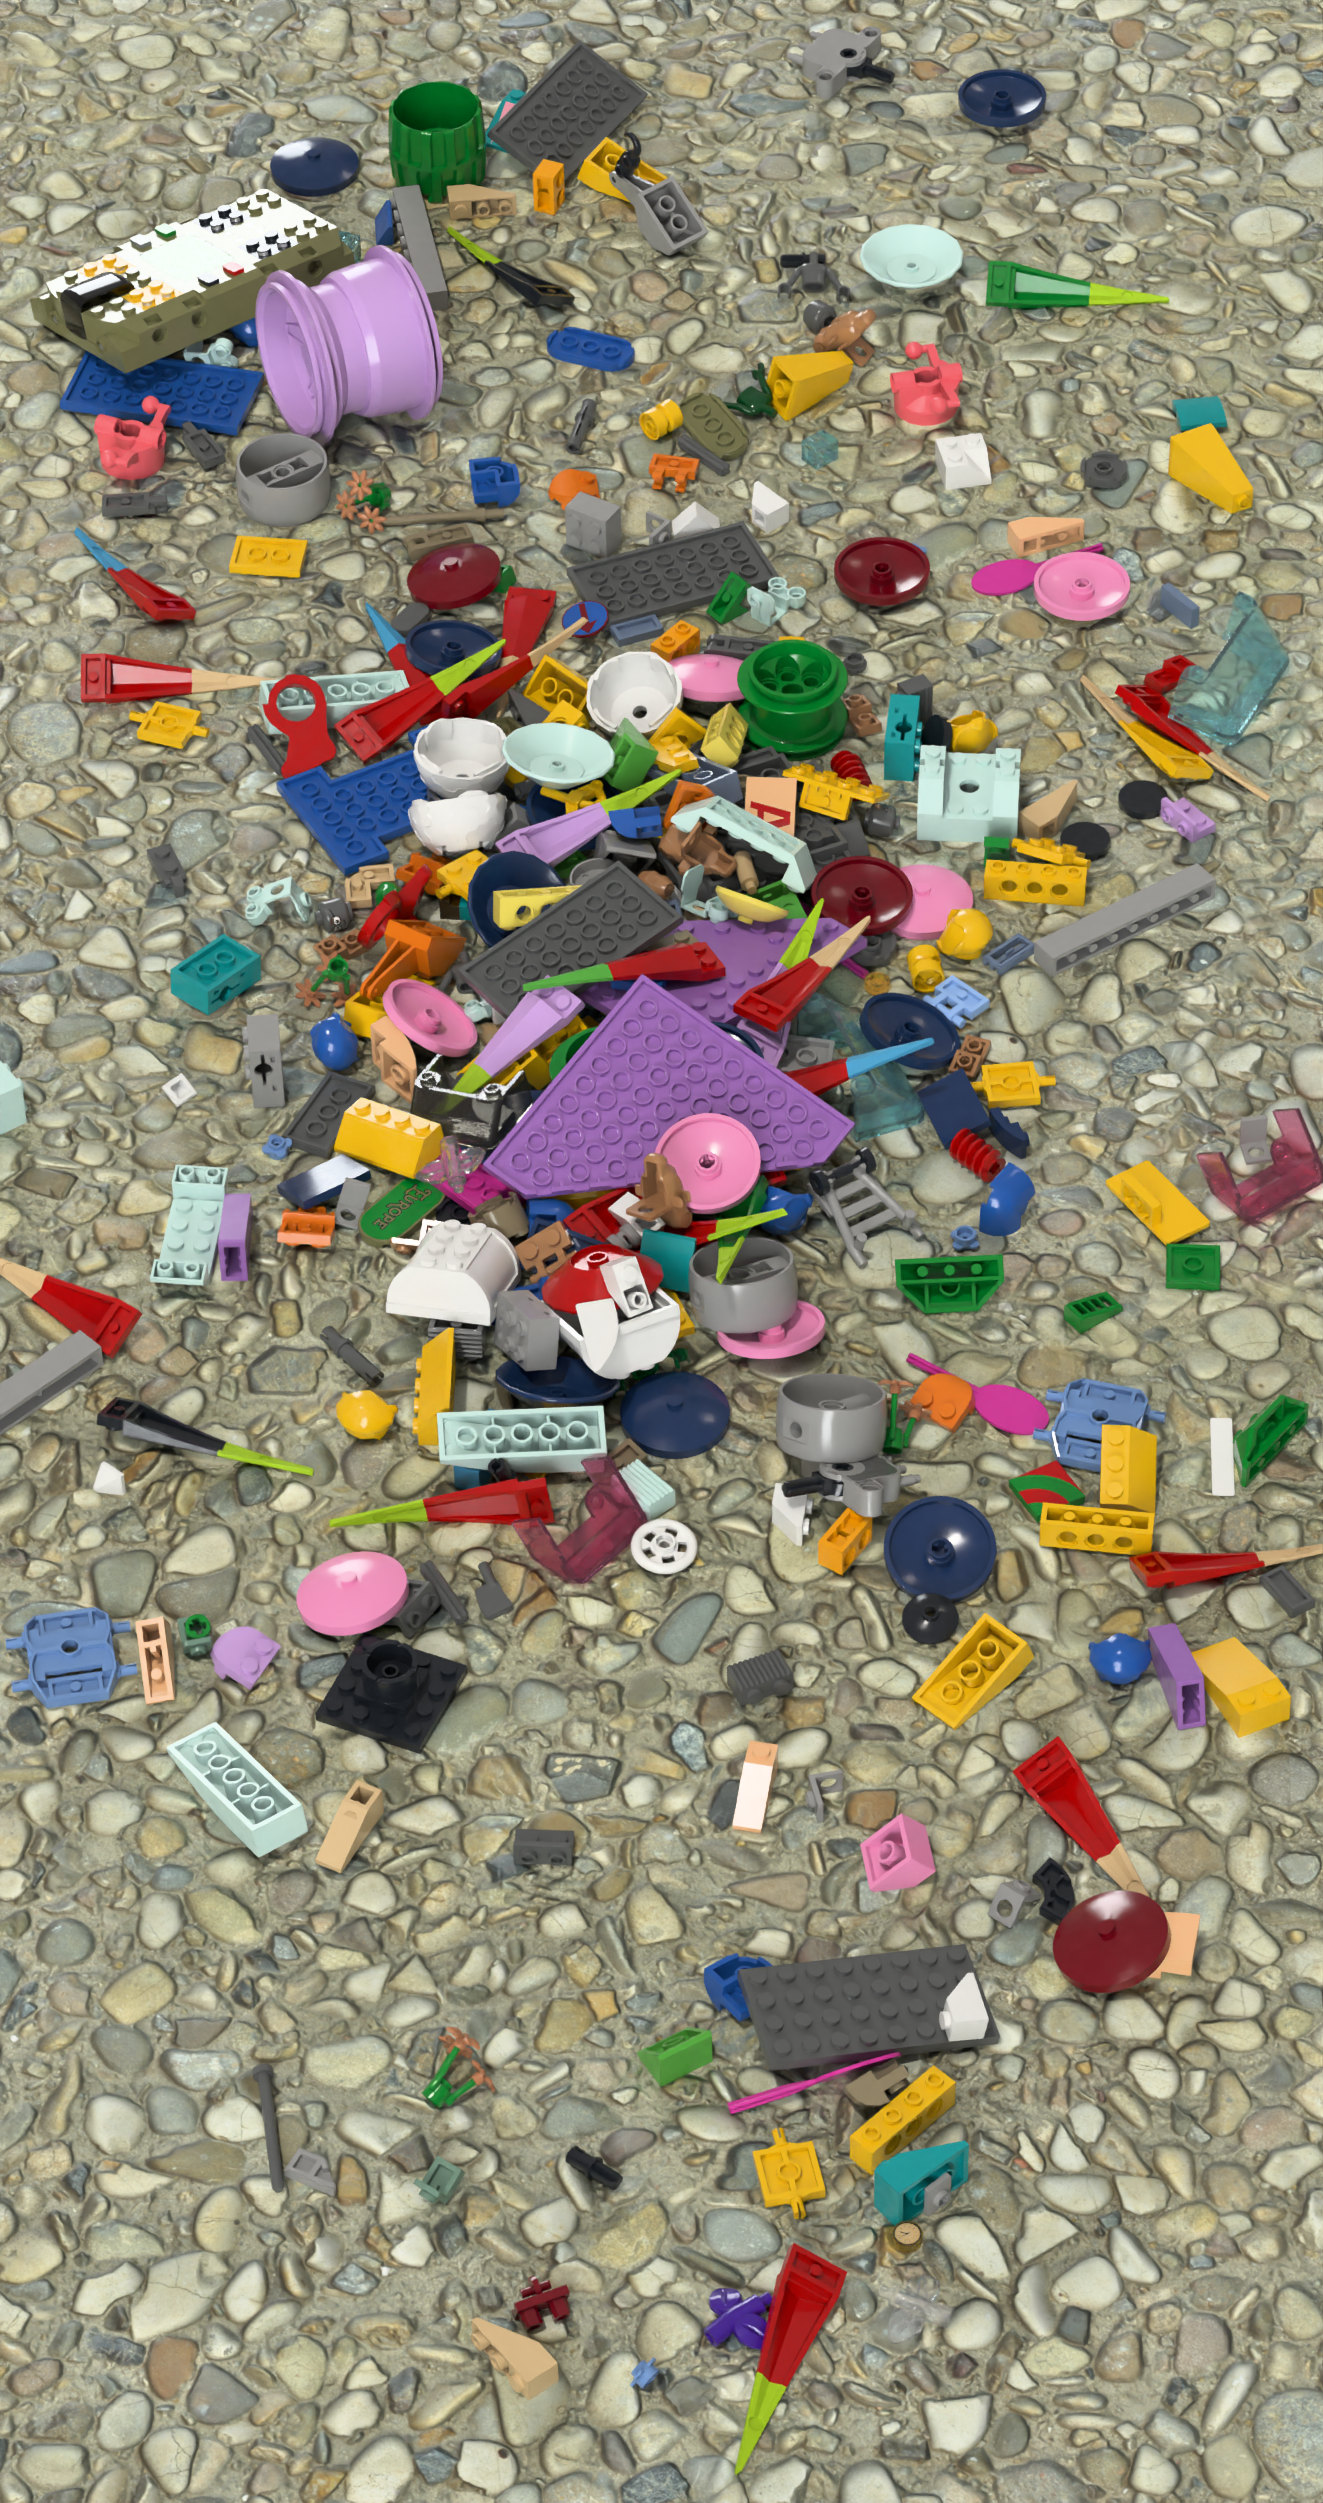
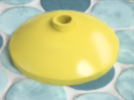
M718 885L715 889L717 896L725 907L739 915L737 920L752 925L753 920L772 922L788 916V910Z

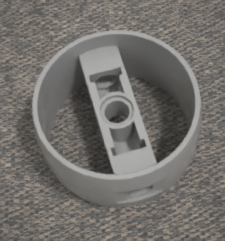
M293 433L270 434L253 440L240 451L235 471L237 496L241 509L252 520L274 527L296 526L315 519L328 506L331 492L329 462L323 447L313 439Z
M746 1237L721 1285L716 1280L719 1253L718 1241L702 1247L691 1257L688 1272L690 1303L695 1319L704 1327L724 1333H753L779 1326L794 1315L798 1302L797 1270L793 1254L784 1244L767 1238Z
M821 1373L798 1376L787 1380L780 1386L776 1406V1437L779 1448L784 1452L809 1461L849 1463L872 1458L883 1450L887 1427V1398L885 1390L877 1383L852 1375Z

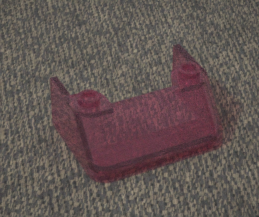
M1300 1108L1276 1109L1272 1111L1282 1136L1272 1142L1270 1147V1154L1274 1164L1237 1185L1222 1151L1196 1154L1212 1194L1243 1221H1258L1322 1184L1323 1164Z
M610 1456L588 1458L581 1461V1464L594 1483V1486L585 1495V1506L591 1517L558 1546L540 1517L514 1520L511 1523L532 1558L571 1584H584L588 1582L631 1543L636 1530L647 1523L646 1514Z

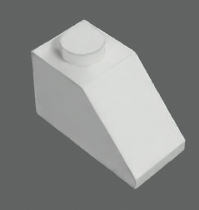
M967 1973L948 1996L944 2010L939 2014L940 2027L946 2031L949 2042L984 2038L989 2018L974 1973Z

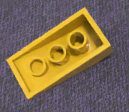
M605 137L584 160L577 179L596 191L629 202L609 179V173L615 170L617 161L627 150ZM641 159L639 167L634 172V175L655 185L668 178Z
M414 974L407 978L423 982L434 988L436 986V981ZM359 991L345 1002L343 1020L351 1023V1029L356 1036L371 1038L370 1025L384 1016L389 1018L383 1006L384 993L375 1000H370L367 997L361 996Z
M984 1613L912 1696V1700L953 1730H956L1014 1681L1032 1661L1034 1655L1026 1641Z
M1236 1637L1191 1653L1204 1676V1689L1238 1738L1289 1720L1290 1694L1278 1677Z

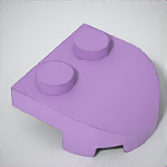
M243 1626L231 1629L220 1636L212 1647L210 1656H212L215 1665L214 1671L223 1680L228 1675L251 1690L278 1653L281 1645L252 1627Z

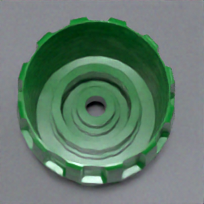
M447 81L422 82L405 88L398 93V96L391 101L389 106L388 132L389 156L396 187L419 185L421 194L428 196V202L441 203L443 196H447V186L464 184L481 186V182L485 178L486 134L482 104L479 97L474 95L469 88Z

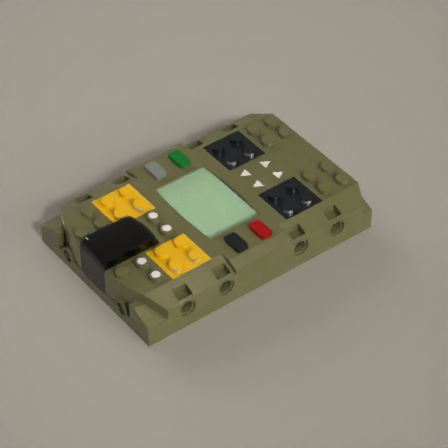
M260 189L180 224L176 222L162 224L144 235L138 234L131 237L129 241L113 247L114 252L47 280L48 291L31 298L30 303L36 321L126 374L254 318L258 292L272 272L286 271L295 279L300 280L308 287L319 285L329 273L355 264L353 251L340 238L337 226L267 189Z

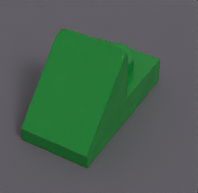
M731 571L706 612L723 625L747 613L749 609L742 605L741 602L747 594V589L752 585L737 573Z
M984 836V868L986 867V860L1010 861L1012 843L1010 838Z

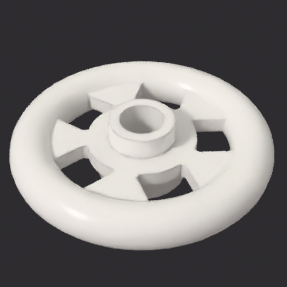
M656 1519L643 1524L636 1530L631 1540V1552L635 1561L644 1569L657 1574H672L684 1570L693 1562L698 1550L694 1533L686 1525L671 1519ZM666 1530L676 1532V1537L674 1538L670 1533H666ZM650 1533L655 1535L651 1542L644 1539ZM678 1544L686 1545V1552H678ZM650 1550L654 1557L648 1558L644 1552ZM674 1558V1562L663 1563L662 1559Z

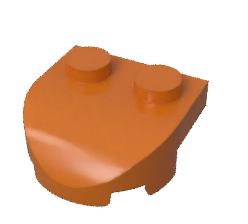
M575 469L561 471L554 477L548 488L549 498L551 501L556 499L560 502L561 509L563 510L580 491L600 499L596 474Z
M679 780L662 826L668 829L673 824L670 822L672 816L685 805L716 795L704 785ZM706 821L702 824V831L708 825Z
M420 852L412 853L410 863L398 868L395 878L404 881L406 885L420 867L426 864L433 874L424 890L430 895H436L435 890L445 885L437 878L436 870L453 862V860L445 856H437L434 853L431 855V858L421 856Z
M318 1205L307 1210L298 1207V1211L295 1212L285 1209L282 1212V1224L278 1230L277 1242H283L288 1246H298L300 1244H311L315 1248L330 1246L335 1236V1213L330 1212L328 1214L325 1207Z
M934 1374L929 1376L922 1382L910 1400L914 1405L921 1403L923 1405L922 1409L931 1410L932 1414L929 1415L932 1418L931 1421L952 1433L956 1432L967 1414H973L976 1403L970 1384L950 1374Z

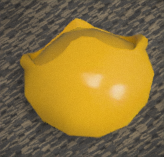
M973 710L971 714L958 716L949 722L952 726V740L948 750L952 753H979L998 736V727L992 720L986 718L984 712L979 710Z
M952 909L948 914L945 929L936 941L939 953L959 959H977L980 957L982 949L992 940L993 925L989 918L977 909Z
M370 1390L349 1394L343 1391L342 1398L336 1405V1413L341 1425L351 1435L359 1439L374 1438L380 1440L393 1424L395 1414L398 1413V1407L396 1405H388L379 1395Z

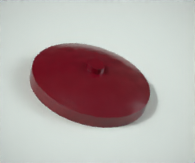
M873 537L852 543L840 552L834 564V579L838 588L855 601L875 606L896 605L907 602L924 591L930 579V563L925 553L910 542L891 537Z
M474 543L453 544L436 549L418 560L408 573L407 586L415 602L423 603L430 609H456L473 604L490 594L501 580L502 567L498 555L486 546Z
M850 856L833 861L818 872L812 883L811 903L814 909L818 901L823 898L824 902L819 918H832L850 929L865 917L870 916V923L861 935L872 936L896 928L907 918L912 907L913 890L905 873L892 863L870 856Z
M1109 1891L1084 1900L1063 1918L1054 1935L1053 1955L1061 1974L1073 1986L1094 1993L1117 1992L1142 1982L1156 1971L1168 1953L1171 1942V1930L1164 1911L1150 1897L1133 1891Z

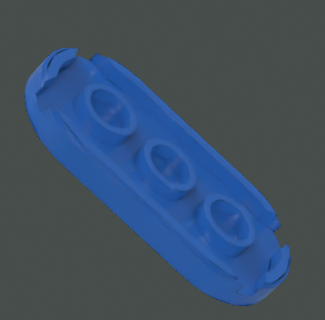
M566 327L564 331L560 332L555 330L548 336L546 341L547 352L551 357L602 371L614 372L624 370L631 366L635 360L634 347H631L629 341L581 328Z

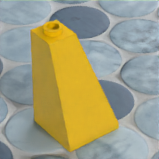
M843 351L773 356L766 380L773 395L770 405L778 411V414L785 421L791 420L847 384L854 362Z
M1211 423L1170 437L1168 467L1170 477L1231 514L1252 507L1253 487Z

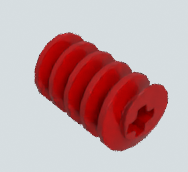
M842 750L833 756L830 767L833 772L838 774L837 777L845 780L846 777L855 778L861 781V785L868 787L872 784L859 755ZM853 798L852 802L862 801V800Z
M968 1128L961 1129L951 1142L949 1148L950 1156L985 1182H992L1005 1167L1006 1161L1004 1158H1001L1000 1151L994 1150L993 1146L986 1144L984 1139H979L977 1134H971V1130Z

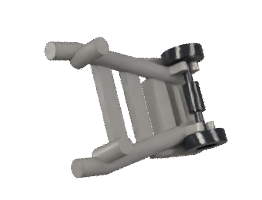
M867 1147L856 1150L855 1156L850 1162L829 1172L820 1169L810 1172V1182L807 1184V1193L813 1196V1200H817L829 1218L834 1217L848 1253L859 1268H863L868 1264L862 1254L867 1240L865 1233L899 1218L902 1221V1229L910 1230L917 1241L925 1237V1233L915 1220V1211L912 1209L906 1211L881 1187L872 1174L876 1170L877 1165L872 1152ZM867 1188L873 1193V1195L843 1209L840 1206V1201ZM881 1203L888 1208L852 1227H849L847 1223L848 1219Z

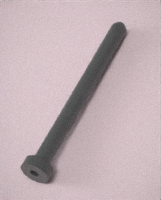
M259 2064L252 2069L253 2079L259 2085L272 2189L279 2193L284 2188L270 2083V2080L274 2077L273 2067L269 2064Z

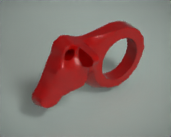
M286 675L270 691L268 704H262L265 716L269 722L289 736L287 759L281 768L284 779L333 760L337 751L328 735L326 700L321 687L316 681L305 675ZM292 687L308 691L315 703V709L311 716L298 722L284 718L276 705L280 693Z
M426 864L420 867L400 892L392 890L384 896L358 934L357 942L366 949H372L384 936L389 919L417 920L413 913L421 903L424 889L433 874Z

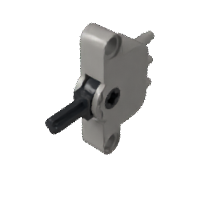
M874 26L865 27L857 35L837 28L826 30L824 33L812 31L810 37L815 41L812 44L800 42L798 45L799 49L804 51L803 56L795 53L787 54V59L803 65V75L806 78L816 81V95L823 99L833 97L848 82L863 79L866 75L889 84L893 82L895 73L872 64V60L881 52V30Z
M878 1454L866 1460L849 1463H823L801 1459V1475L805 1478L785 1481L781 1486V1490L787 1498L818 1493L821 1497L828 1500L842 1501L844 1505L861 1516L877 1517L882 1514L883 1503L899 1499L900 1487L920 1483L921 1477L918 1474L901 1476V1474L906 1473V1466L894 1465L890 1455Z

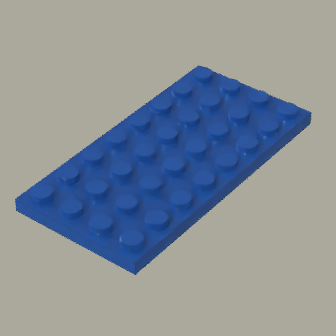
M86 350L60 400V409L93 415L105 414L116 418L151 423L156 413L148 414L144 412L142 401L147 396H154L158 398L160 403L172 407L165 425L183 428V423L191 421L197 430L205 429L207 432L238 435L264 382V372L161 358L125 374Z

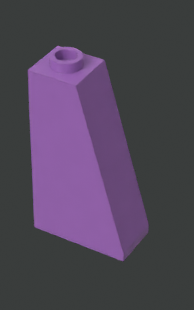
M224 1194L218 1237L221 1281H248L253 1217L251 1194Z
M1175 1623L1148 1628L1152 1662L1177 1729L1183 1730L1205 1726L1204 1676Z

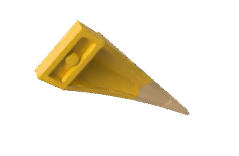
M1082 675L1080 681L1149 758L1170 778L1180 779L1182 777L1194 780L1211 778L1214 770L1200 756L1169 741L1141 723L1110 699L1086 676Z

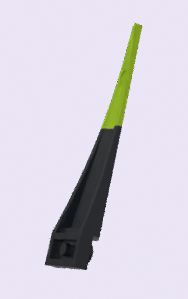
M448 227L447 232L534 306L539 307L545 306V304H553L561 307L562 305L573 304L575 296L563 286L533 276L500 260L471 242L452 227Z
M115 1397L97 1415V1425L105 1426L110 1431L123 1430L122 1435L130 1439L313 1476V1468L270 1457L226 1442L190 1427L140 1401Z

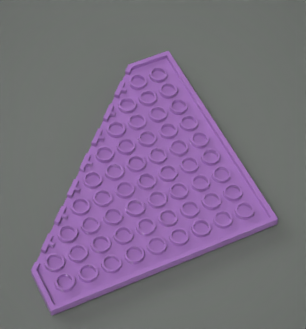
M807 918L780 919L772 922L753 920L752 925L739 920H725L717 924L710 920L683 921V924L665 935L664 938L687 929L699 942L707 943L725 966L726 976L702 982L668 980L664 990L709 1021L722 1022L732 1026L738 1024L742 1016L733 1012V1004L747 990L766 982ZM819 918L808 957L836 940L850 928L832 918ZM860 935L838 964L866 948L867 938ZM611 981L597 982L577 997L608 1015L627 991L611 989Z
M642 974L484 1162L482 1169L524 1199L635 1187V1184H640L641 1175L645 1171L644 1158L649 1153H655L656 1147L665 1132L680 1120L702 1113H715L731 1117L742 1123L752 1133L760 1150V1173L824 1166L854 1129L855 1123Z

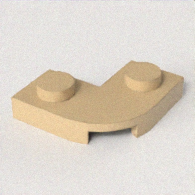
M393 864L359 867V873H356L349 879H345L346 902L350 903L352 909L372 907L371 890H376L384 882L395 884Z

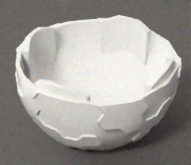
M651 651L626 652L604 662L588 681L586 696L588 712L595 725L611 738H613L625 717L649 740L675 707L679 709L682 707L683 688L681 679H679L670 663L662 659L657 653ZM643 710L647 712L643 718L634 717L638 711Z
M464 717L454 719L441 718L430 723L426 729L421 730L418 734L413 751L421 780L428 789H431L444 799L457 798V796L466 791L481 790L491 795L504 781V777L510 768L501 752L503 741L506 738L505 733L494 723Z
M481 790L466 791L457 796V798L432 802L417 799L412 801V805L408 809V816L411 827L419 841L434 854L443 856V852H446L448 856L464 855L475 849L479 851L481 847H483V851L493 847L504 827L507 799L501 793L488 795V793Z

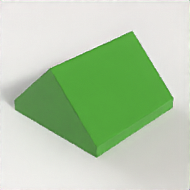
M687 2027L638 2051L637 2054L660 2087L712 2062V2034L710 2030Z

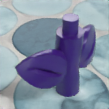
M718 2288L714 2290L709 2297V2307L719 2317L703 2329L707 2340L712 2346L717 2347L734 2333L737 2340L744 2346L761 2350L767 2324L761 2316L766 2313L765 2307L771 2304L772 2296L766 2291L759 2297L754 2294L743 2300L742 2294L736 2289Z

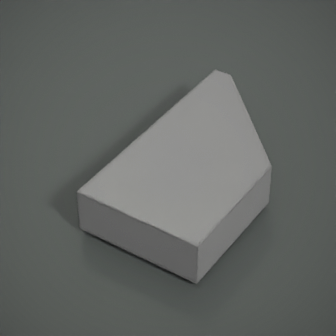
M298 2148L284 2170L285 2177L335 2197L337 2194L336 2186L331 2177L326 2158Z

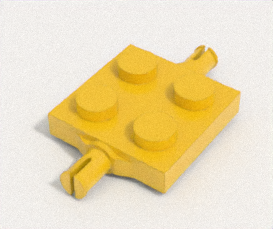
M156 701L153 707L146 713L131 710L129 714L130 721L142 723L137 730V738L140 740L183 749L192 736L197 735L208 738L210 734V728L198 726L202 720L201 711Z
M1041 837V840L1030 838L1029 841L1014 838L1011 843V847L1016 848L1017 852L1060 865L1068 864L1070 866L1087 867V870L1091 865V860L1084 859L1085 853L1077 851L1076 846L1069 844L1055 845L1056 841L1050 838Z
M475 849L436 870L437 878L445 884V886L435 890L436 896L442 899L452 893L460 895L468 901V885L477 867L489 858Z
M1033 1061L981 1065L982 1081L970 1082L975 1092H983L987 1099L988 1109L1040 1105V1087L1056 1085L1055 1075L1039 1076L1035 1071Z
M775 2128L772 2131L775 2145L768 2149L753 2151V2162L765 2208L791 2204L794 2218L799 2219L800 2213L801 2219H803L807 2215L803 2204L804 2201L826 2197V2190L813 2141L802 2143L787 2142L784 2129L779 2128L778 2134V2130Z

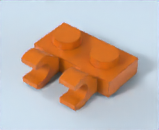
M654 453L649 465V474L654 479L652 489L662 490L664 477H674L675 482H677L675 492L685 493L687 480H695L700 467V459Z

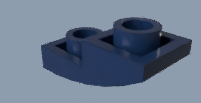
M999 1107L989 1109V1119L992 1123L989 1129L996 1140L1020 1159L1026 1158V1148L1030 1145L1027 1132L1022 1131L1018 1122L1010 1123L1009 1118L1003 1115Z

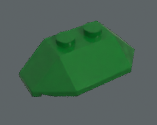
M1003 1254L895 1259L896 1287L923 1314L978 1312L1004 1282Z
M1281 1394L1267 1404L1258 1414L1255 1413L1251 1417L1249 1424L1235 1434L1233 1438V1457L1241 1486L1246 1488L1307 1424L1308 1403Z

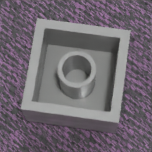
M581 491L565 506L567 545L605 558L609 557L622 544L621 506Z

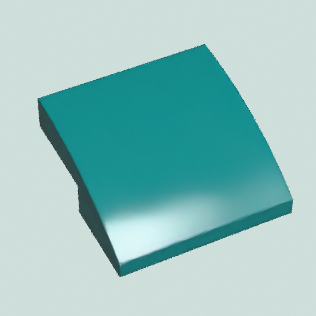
M1218 396L1172 400V409L1177 415V425L1181 431L1191 430L1209 423L1215 428L1227 427L1225 412Z
M644 1229L640 1253L650 1256L661 1264L664 1278L658 1287L689 1293V1262L696 1253L697 1238Z

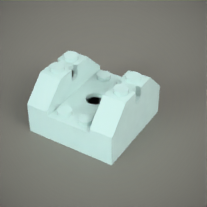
M921 745L917 840L984 842V836L1010 838L1011 841L1017 838L1021 749L996 748V754L946 752V746Z

